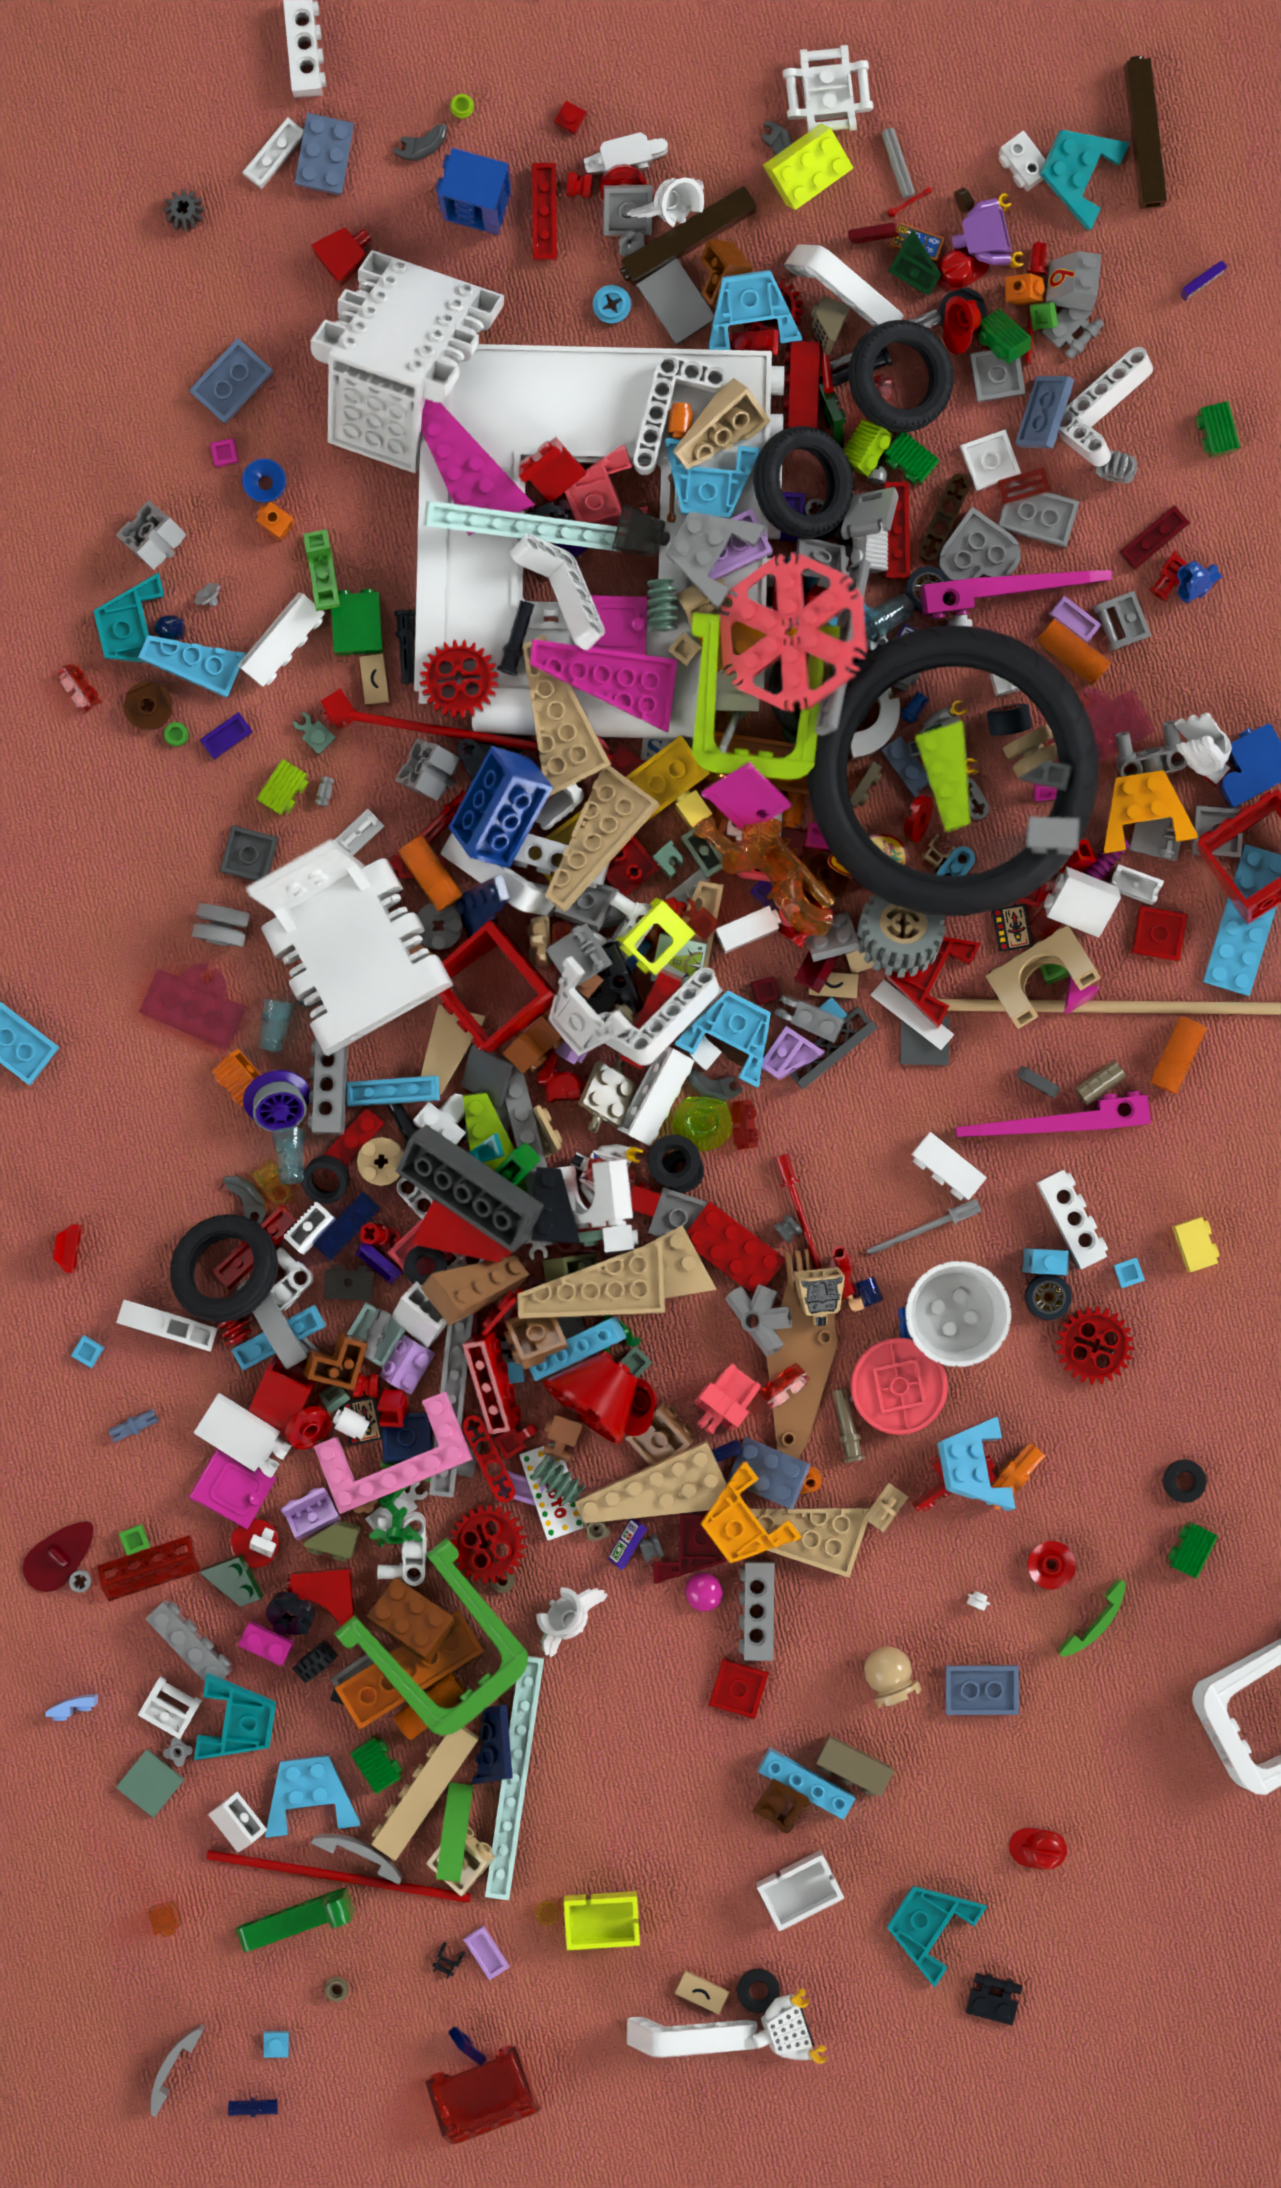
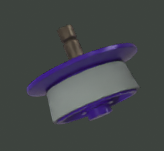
M285 1070L270 1071L250 1082L244 1091L243 1105L247 1114L261 1128L271 1132L287 1131L297 1126L305 1117L306 1108L309 1104L310 1088L307 1082L294 1072Z

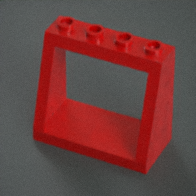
M1278 789L1272 793L1271 791L1266 792L1259 798L1257 803L1252 806H1245L1239 811V815L1233 819H1225L1219 824V828L1213 832H1205L1197 842L1198 852L1247 925L1281 903V876L1246 899L1212 852L1274 811L1281 819V792Z
M491 920L442 962L450 979L498 945L539 995L491 1037L450 988L435 996H440L443 999L444 1003H442V1006L450 1015L454 1013L459 1019L456 1022L465 1033L468 1031L474 1037L471 1040L472 1043L480 1051L484 1049L489 1053L550 1010L554 996L557 995L504 929Z

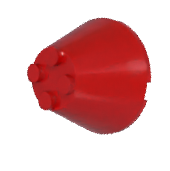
M602 1350L599 1354L547 1379L543 1383L546 1390L563 1407L566 1408L568 1406L579 1413L576 1418L606 1440L620 1445L623 1441L636 1385L639 1381L636 1376L629 1372V1367L621 1361L615 1363L612 1361L614 1358Z

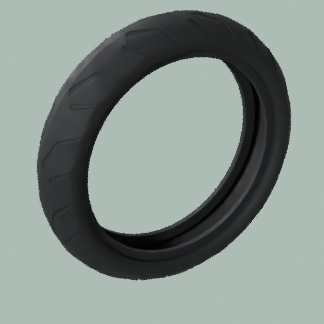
M942 625L898 636L867 653L864 659H860L854 665L860 668L859 671L849 669V672L856 674V676L846 683L837 730L823 736L817 734L814 767L807 774V784L812 811L827 846L838 862L857 882L880 898L915 912L940 916H967L1005 907L1034 892L1058 872L1071 854H1057V849H1047V853H1032V848H1027V846L1007 862L995 868L971 875L939 876L907 867L888 856L866 834L854 813L847 784V761L855 731L867 710L885 691L899 681L925 670L941 667H967L982 670L1016 686L1028 696L1045 718L1056 744L1059 763L1071 765L1066 791L1057 790L1056 799L1048 818L1079 819V844L1089 824L1097 797L1099 756L1094 730L1088 713L1074 687L1056 666L1042 654L1011 636L972 626Z

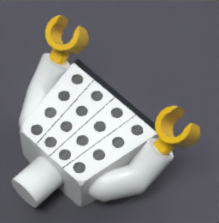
M799 1989L795 1996L790 1994L774 1999L766 2010L765 2015L761 2017L764 2031L754 2034L753 2040L758 2049L769 2045L771 2050L780 2057L794 2060L813 2059L816 2063L821 2064L828 2057H821L818 2055V2052H825L826 2047L820 2045L815 2050L812 2049L815 2045L802 2009L808 2005L810 1998H800L805 1995L806 1991L804 1989Z

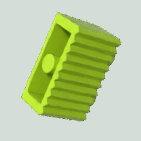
M861 420L856 431L853 432L851 440H848L846 448H843L852 471L868 477L871 471L876 468L880 456L889 447L890 440L893 437L887 429L868 420Z
M281 759L258 795L257 800L281 816L285 812L289 814L296 804L293 799L298 792L302 794L309 783L306 780L308 775L286 760Z

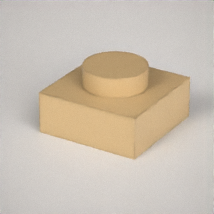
M682 632L667 652L687 667L702 647Z

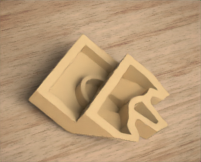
M549 917L530 918V924L527 926L530 942V962H533V967H548V965H552V959L545 950L551 946Z

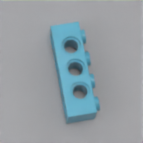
M617 1316L567 1339V1349L546 1356L545 1362L532 1366L529 1369L534 1380L537 1381L627 1337Z
M771 1747L768 1748L758 1766V1772L771 1780L774 1778L806 1795L812 1803L843 1820L855 1800L853 1793Z

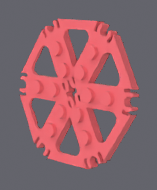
M791 553V561L787 564L783 555L774 556L730 590L737 593V597L727 594L726 597L733 601V605L730 608L722 606L721 609L729 613V616L720 613L723 669L726 670L725 673L729 676L737 672V678L732 681V684L738 686L736 688L785 711L788 708L791 712H794V704L797 701L800 702L802 710H807V707L809 709L813 708L856 676V674L850 673L848 669L859 671L860 668L853 665V660L856 657L865 658L863 654L857 652V649L867 653L863 596L860 594L861 591L856 588L849 592L848 587L854 583L851 578H848L850 576L799 553V559L795 553ZM810 569L828 577L831 585L825 592L804 607L802 572ZM768 574H773L776 578L778 612L750 600L747 594L750 587ZM846 608L851 610L853 637L850 641L843 642L818 630ZM735 622H741L767 634L741 655H735L732 651L731 627ZM792 625L794 629L798 630V633L794 634L793 640L791 636L787 635V631H791ZM807 653L836 667L835 676L816 690L809 689ZM781 658L783 681L781 693L774 695L755 686L753 678Z

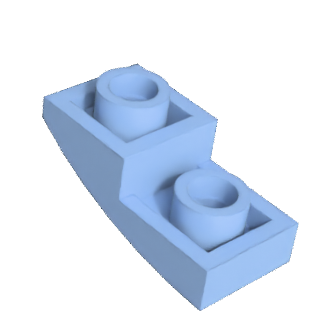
M98 1694L80 1695L66 1699L46 1711V1717H52L53 1721H64L74 1713V1707H77V1711H89L91 1707H95L98 1704Z

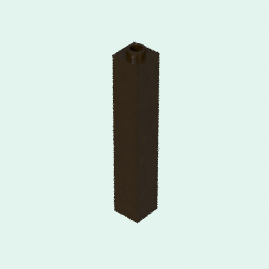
M1134 56L1126 61L1124 75L1140 209L1164 207L1167 196L1151 58L1144 59V56Z
M742 186L704 209L702 213L699 212L686 220L685 223H681L621 260L622 268L619 269L626 282L630 280L632 285L635 286L674 259L683 257L706 243L708 239L716 237L754 214L757 205L746 187Z

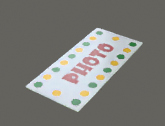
M556 1442L548 1445L554 1447ZM542 1446L522 1453L519 1456L546 1538L551 1540L584 1528V1520L575 1501L562 1506L561 1503L564 1497L561 1496L555 1500V1490L550 1493L546 1492L548 1484L546 1488L544 1487L543 1493H541L538 1484L541 1478L539 1477L534 1481L531 1480L534 1470L547 1456L542 1453L544 1448ZM549 1456L548 1462L552 1459L557 1460L555 1468L563 1465V1474L568 1472L565 1461Z

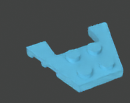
M770 270L722 277L708 350H730L729 325L777 319L780 343L802 340V336Z
M666 438L665 446L681 514L688 515L689 512L730 519L756 462L760 448L738 446L735 471L695 466L687 470L673 452L681 439Z
M727 990L674 1042V1045L694 1054L705 1033L714 1036L748 1054V1058L738 1078L758 1088L771 1012Z
M994 1417L937 1444L946 1491L970 1499L976 1498L985 1501L987 1505L994 1504L1003 1507L1002 1510L1012 1511L1016 1509L1012 1487L992 1488L990 1486L982 1441H997L1002 1438L998 1417Z
M329 1755L280 1762L267 1824L266 1838L288 1835L286 1809L335 1804L338 1829L360 1826V1819L355 1813L351 1800L346 1794L342 1781Z

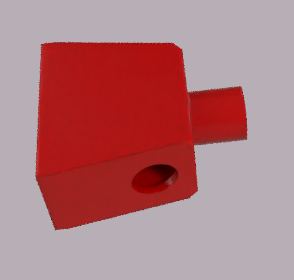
M344 227L313 243L311 247L315 255L341 287L367 258L362 248L372 239L364 228L352 236Z

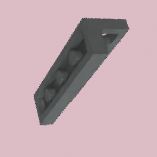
M859 1006L844 1018L843 1025L847 1022L846 1029L840 1030V1032H846L844 1044L841 1046L831 1045L829 1040L828 1045L821 1044L826 1039L819 1038L813 1044L817 1047H827V1057L823 1061L811 1062L808 1066V1073L801 1079L795 1072L790 1074L802 1090L878 1028ZM858 1013L867 1025L859 1031L849 1030L850 1019ZM849 1033H856L848 1040ZM830 1048H837L830 1054ZM812 1063L818 1064L811 1070Z

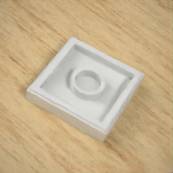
M1006 429L960 445V450L976 492L1022 475Z

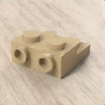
M469 1827L467 1828L460 1883L445 1881L461 1897L495 1858L492 1854V1848L487 1843H480L473 1837L474 1832ZM440 1846L426 1863L436 1874Z

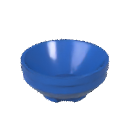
M271 459L255 460L246 467L243 473V488L247 495L257 502L269 503L270 501H275L285 490V472L277 462ZM262 477L272 479L273 485L269 490H262L259 487V481Z

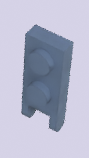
M901 736L881 749V753L914 798L919 796L918 791L927 785L932 790L927 772L915 756H910L908 746Z

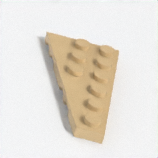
M545 634L535 638V640L548 641ZM531 640L523 645L542 773L553 786L548 796L550 797L610 766L611 763L571 685L529 665Z

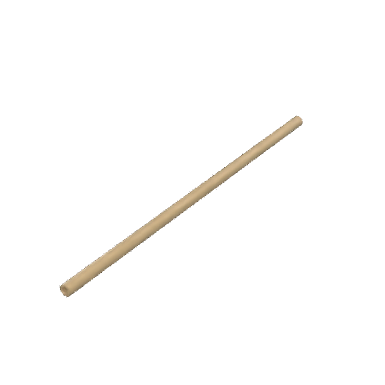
M937 999L949 1005L947 1011L1007 1012L998 999ZM1029 1000L1036 1012H1064L1065 1000ZM1088 1001L1072 1012L1281 1015V1003Z

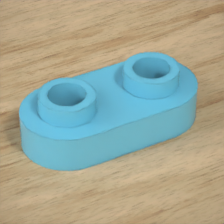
M964 846L956 848L937 871L936 875H966L975 862L973 851ZM964 855L967 859L966 863H959L958 856Z

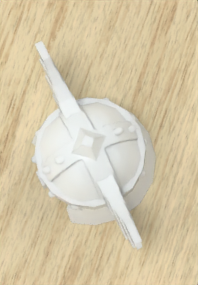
M686 177L668 179L657 189L653 202L637 209H631L627 212V215L638 218H649L658 215L672 227H674L675 222L685 223V217L688 216L690 211L703 212V181Z
M561 1587L560 1593L562 1598L549 1602L551 1608L548 1611V1615L536 1614L537 1623L544 1632L541 1639V1649L545 1655L549 1654L552 1657L557 1653L562 1639H570L583 1632L588 1618L587 1611L606 1599L608 1594L604 1593V1590H598L597 1588L587 1589L577 1595L570 1588Z

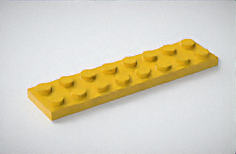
M680 735L627 775L626 778L659 802V807L645 822L647 823L676 801L681 794L692 789L708 777L710 773L696 763L691 747ZM582 810L545 837V839L569 845L572 838L571 835ZM533 847L530 851L531 858L533 860L540 859L542 850L539 847ZM558 853L554 856L553 863L556 867L560 866L563 854ZM551 871L550 875L544 874L550 883L555 872Z

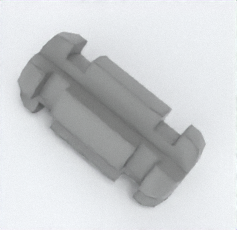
M323 776L317 793L318 800L316 799L315 802L321 806H328L329 803L327 801L330 800L333 789L331 785L334 783V780Z

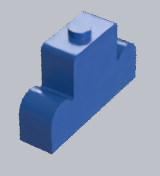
M1269 723L1255 731L1251 727L1238 734L1240 739L1231 743L1232 750L1229 758L1237 772L1228 773L1219 783L1220 792L1229 808H1234L1281 783V741Z

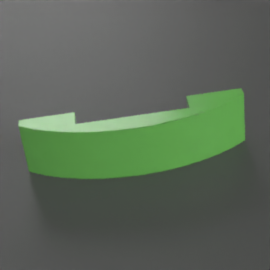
M327 529L303 534L316 611L340 607Z
M1118 1578L1103 1595L1110 1603L1079 1639L1075 1634L1071 1633L1057 1650L1062 1657L1069 1656L1087 1647L1112 1622L1125 1592L1126 1583L1121 1578Z
M449 1782L436 1880L459 1883L461 1881L473 1785Z

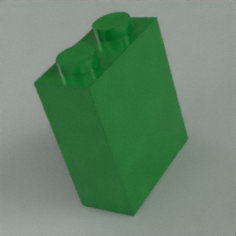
M361 589L360 593L350 594V590H339L340 607L331 608L334 654L336 656L384 653L379 592H374V589Z

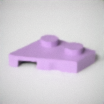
M786 1026L763 1058L762 1069L780 1080L819 1059L825 1052Z

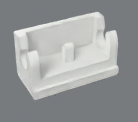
M1119 864L1115 866L1109 884L1119 888L1120 894L1149 905H1153L1156 902L1158 892L1164 883L1163 880Z

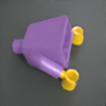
M1006 193L1001 194L998 200L993 198L978 202L967 214V218L962 221L964 233L952 236L955 250L967 247L969 254L976 257L978 261L991 265H1010L1016 269L1022 266L1023 263H1016L1015 257H1021L1023 254L1022 252H1016L1011 256L1009 254L1012 252L1004 212L1009 209L1012 203H1002V200H1006L1008 197Z

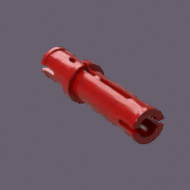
M462 789L449 804L446 803L443 806L444 809L417 837L423 835L428 844H430L451 823L459 806L446 819L444 817L458 803L461 804L467 792ZM440 821H442V823L428 837H426L430 833V831Z

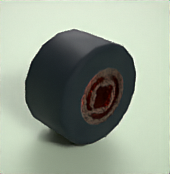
M1011 704L987 711L988 726L992 736L1010 735L1032 728L1028 704Z

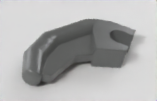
M765 121L764 128L771 129L772 133L770 135L762 134L761 140L772 148L777 155L792 144L789 133L777 123Z
M445 124L436 125L428 134L420 138L401 137L400 142L407 147L403 151L395 147L393 153L403 160L419 161L436 152L445 141L448 127Z
M691 1070V1073L687 1076L690 1086L701 1096L719 1102L732 1099L744 1090L741 1086L736 1091L730 1089V1083L735 1080L733 1077L710 1080L698 1070Z
M225 1176L223 1182L226 1184V1188L241 1197L245 1217L250 1219L251 1214L257 1212L259 1214L257 1223L262 1224L266 1215L265 1197L252 1182L240 1176Z

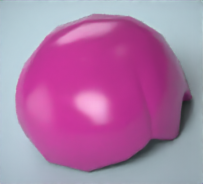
M707 1572L694 1574L689 1578L685 1587L686 1598L689 1604L701 1612L711 1611L719 1606L723 1597L718 1579Z

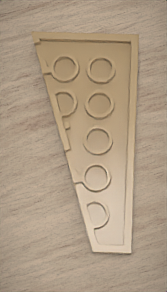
M611 766L601 770L598 779L593 784L591 795L585 803L573 830L570 843L563 853L560 866L556 869L545 894L546 899L565 913L659 807V802Z
M682 1225L650 1242L653 1243L662 1239L664 1298L717 1290Z
M662 1239L518 1293V1318L665 1313Z
M706 1440L579 1497L575 1500V1504L584 1523L710 1510L727 1485V1482Z
M749 1508L767 1534L788 1519L802 1537L797 1541H792L767 1551L850 1578L868 1523L864 1516L870 1508H794L793 1510L789 1508Z

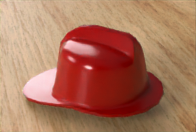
M967 247L958 250L953 249L939 258L935 264L941 273L937 283L941 288L948 291L959 290V288H964L984 276L989 264L978 261L976 257L970 255Z
M953 296L946 303L943 339L948 350L954 354H962L969 348L972 334L981 323V313L975 300L966 301L960 296Z
M638 1378L639 1381L636 1385L625 1433L633 1437L641 1436L650 1428L654 1410L658 1403L657 1395L651 1385L641 1378Z
M1023 1828L1016 1831L1011 1837L1009 1852L1012 1858L1020 1865L1047 1870L1054 1869L1062 1864L1067 1854V1845L1064 1838L1056 1832Z

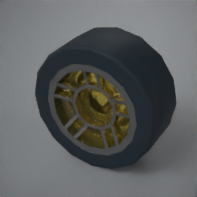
M925 566L918 568L910 575L905 587V596L909 605L914 610L923 613L919 587L924 584L950 581L948 576L937 567ZM944 593L943 602L945 604L950 598L949 594Z
M1043 1274L1037 1276L1029 1282L1025 1290L1027 1308L1033 1315L1044 1320L1060 1318L1068 1311L1071 1305L1072 1293L1070 1287L1064 1279L1056 1275ZM1050 1292L1053 1300L1047 1302L1044 1300V1295Z

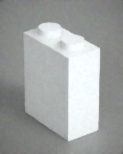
M1066 867L1063 874L1060 873L1057 876L1054 885L1055 889L1052 894L1049 893L1044 901L1047 917L1099 938L1121 899L1119 888Z
M767 906L717 928L715 934L724 954L778 931V925L781 923L776 909L771 910L770 906Z
M416 1281L401 1297L391 1318L424 1347L428 1348L443 1332L447 1322L422 1291V1286Z

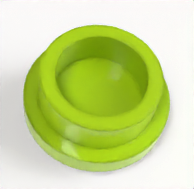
M466 94L454 96L450 102L451 112L457 118L469 117L474 110L472 98Z

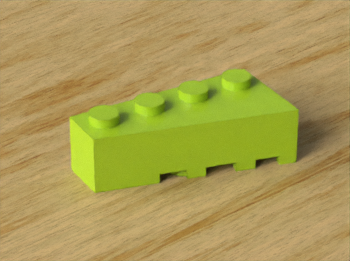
M963 721L915 736L946 833L970 825Z

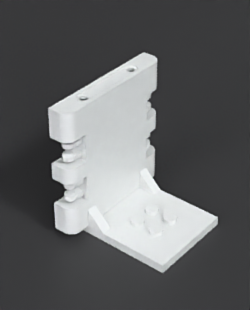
M371 250L358 269L359 290L353 292L345 289L338 299L339 320L335 321V323L324 320L311 339L312 355L318 361L329 365L328 443L416 473L420 461L421 418L425 401L428 399L434 402H442L459 377V366L457 363L470 360L479 344V335L477 333L481 330H488L503 308L504 295Z
M331 839L246 888L252 898L273 911L276 915V918L261 927L274 956L279 960L283 958L284 964H291L300 958L303 962L289 971L290 976L294 977L289 981V985L296 999L300 1002L304 1000L305 1006L313 1005L320 1000L324 1003L310 1013L311 1018L315 1019L311 1022L310 1027L324 1054L327 1056L454 986L437 955L428 956L429 951L427 948L420 949L412 955L410 954L409 950L422 942L423 939L419 934L423 933L425 929L418 915L415 913L407 914L408 910L406 907H400L391 913L388 912V908L401 900L400 895L396 893L404 888L390 861L385 858L365 866Z

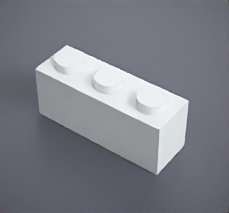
M928 1132L911 1153L914 1157L912 1161L922 1170L928 1168L933 1172L931 1177L940 1185L944 1183L952 1188L950 1193L960 1201L963 1198L969 1200L987 1178L932 1132Z

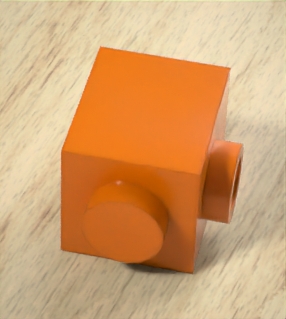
M1031 273L1006 277L1005 301L1017 306L1043 302L1045 289L1043 278Z
M271 501L267 506L263 504L256 514L258 525L280 541L284 539L296 523L293 517Z

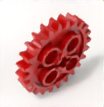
M453 640V647H449L444 642V650L442 651L435 647L437 655L428 654L431 662H423L422 665L427 671L420 672V676L426 678V680L420 682V686L427 687L422 691L423 696L430 695L427 704L435 702V712L442 708V715L445 717L448 712H451L453 719L456 718L457 713H461L462 719H465L466 712L475 717L474 710L476 708L484 712L482 704L485 703L490 706L491 702L488 696H496V693L491 688L499 686L497 682L492 681L498 678L499 675L496 672H491L496 668L495 663L488 664L492 659L491 655L483 657L485 649L482 647L476 651V643H473L469 648L467 647L466 640H463L461 646H458L456 640ZM468 661H473L477 664L476 668L471 672L463 668L464 664ZM443 664H449L452 666V671L449 674H442L439 672V668ZM457 675H461L463 679L460 685L455 681ZM477 675L481 676V678H480V679H477V680H476V679H468V678L475 677V676H477ZM438 680H450L442 684L438 683ZM476 685L479 687V692L473 696L466 693L467 687ZM445 688H452L455 690V694L452 698H445L442 696V692Z
M1087 1306L1085 1314L1077 1309L1076 1318L1068 1315L1070 1323H1061L1065 1331H1057V1334L1062 1336V1340L1055 1341L1056 1344L1061 1345V1349L1056 1350L1055 1353L1063 1354V1357L1058 1362L1067 1363L1064 1371L1067 1372L1072 1369V1378L1080 1374V1382L1082 1383L1088 1377L1091 1385L1094 1384L1095 1378L1098 1379L1100 1384H1103L1104 1377H1107L1109 1381H1113L1112 1373L1121 1376L1118 1368L1120 1366L1128 1368L1124 1360H1132L1127 1351L1134 1350V1347L1128 1346V1342L1134 1340V1338L1126 1336V1333L1131 1329L1129 1327L1122 1328L1125 1320L1116 1321L1118 1313L1115 1312L1109 1316L1108 1308H1105L1103 1313H1100L1099 1306L1095 1307L1094 1312H1091V1309ZM1090 1323L1093 1326V1332L1090 1336L1085 1337L1081 1332V1328L1084 1324ZM1112 1331L1116 1336V1340L1113 1344L1108 1345L1104 1341V1335ZM1077 1336L1091 1342L1097 1339L1099 1345L1111 1348L1115 1353L1110 1354L1099 1349H1094L1092 1352L1091 1346L1077 1342L1074 1338ZM1077 1346H1082L1085 1349V1355L1081 1359H1075L1073 1356V1350ZM1100 1354H1105L1108 1359L1104 1367H1098L1096 1364V1358Z
M479 1505L478 1513L474 1508L469 1509L470 1517L467 1514H462L464 1522H455L459 1529L451 1531L456 1538L449 1540L455 1545L459 1553L458 1558L454 1561L461 1563L458 1570L466 1569V1578L474 1574V1582H478L482 1577L483 1584H488L490 1578L493 1583H498V1576L502 1580H506V1572L514 1575L513 1566H522L518 1558L526 1557L520 1552L521 1549L528 1548L527 1545L521 1544V1540L527 1538V1535H520L519 1533L524 1526L516 1527L515 1525L519 1518L509 1519L511 1511H506L502 1514L503 1507L501 1506L497 1507L494 1512L493 1505H488L487 1510H485L483 1505ZM492 1521L498 1525V1531L494 1535L489 1531V1525ZM479 1524L482 1526L483 1533L478 1528ZM471 1532H474L477 1536V1542L474 1545L468 1542V1535ZM487 1540L492 1541V1544L489 1545V1548L484 1547V1545L487 1543ZM503 1543L509 1549L505 1557L499 1552V1547ZM481 1554L487 1557L485 1567H481L478 1563V1558ZM494 1556L497 1558L498 1564H495Z

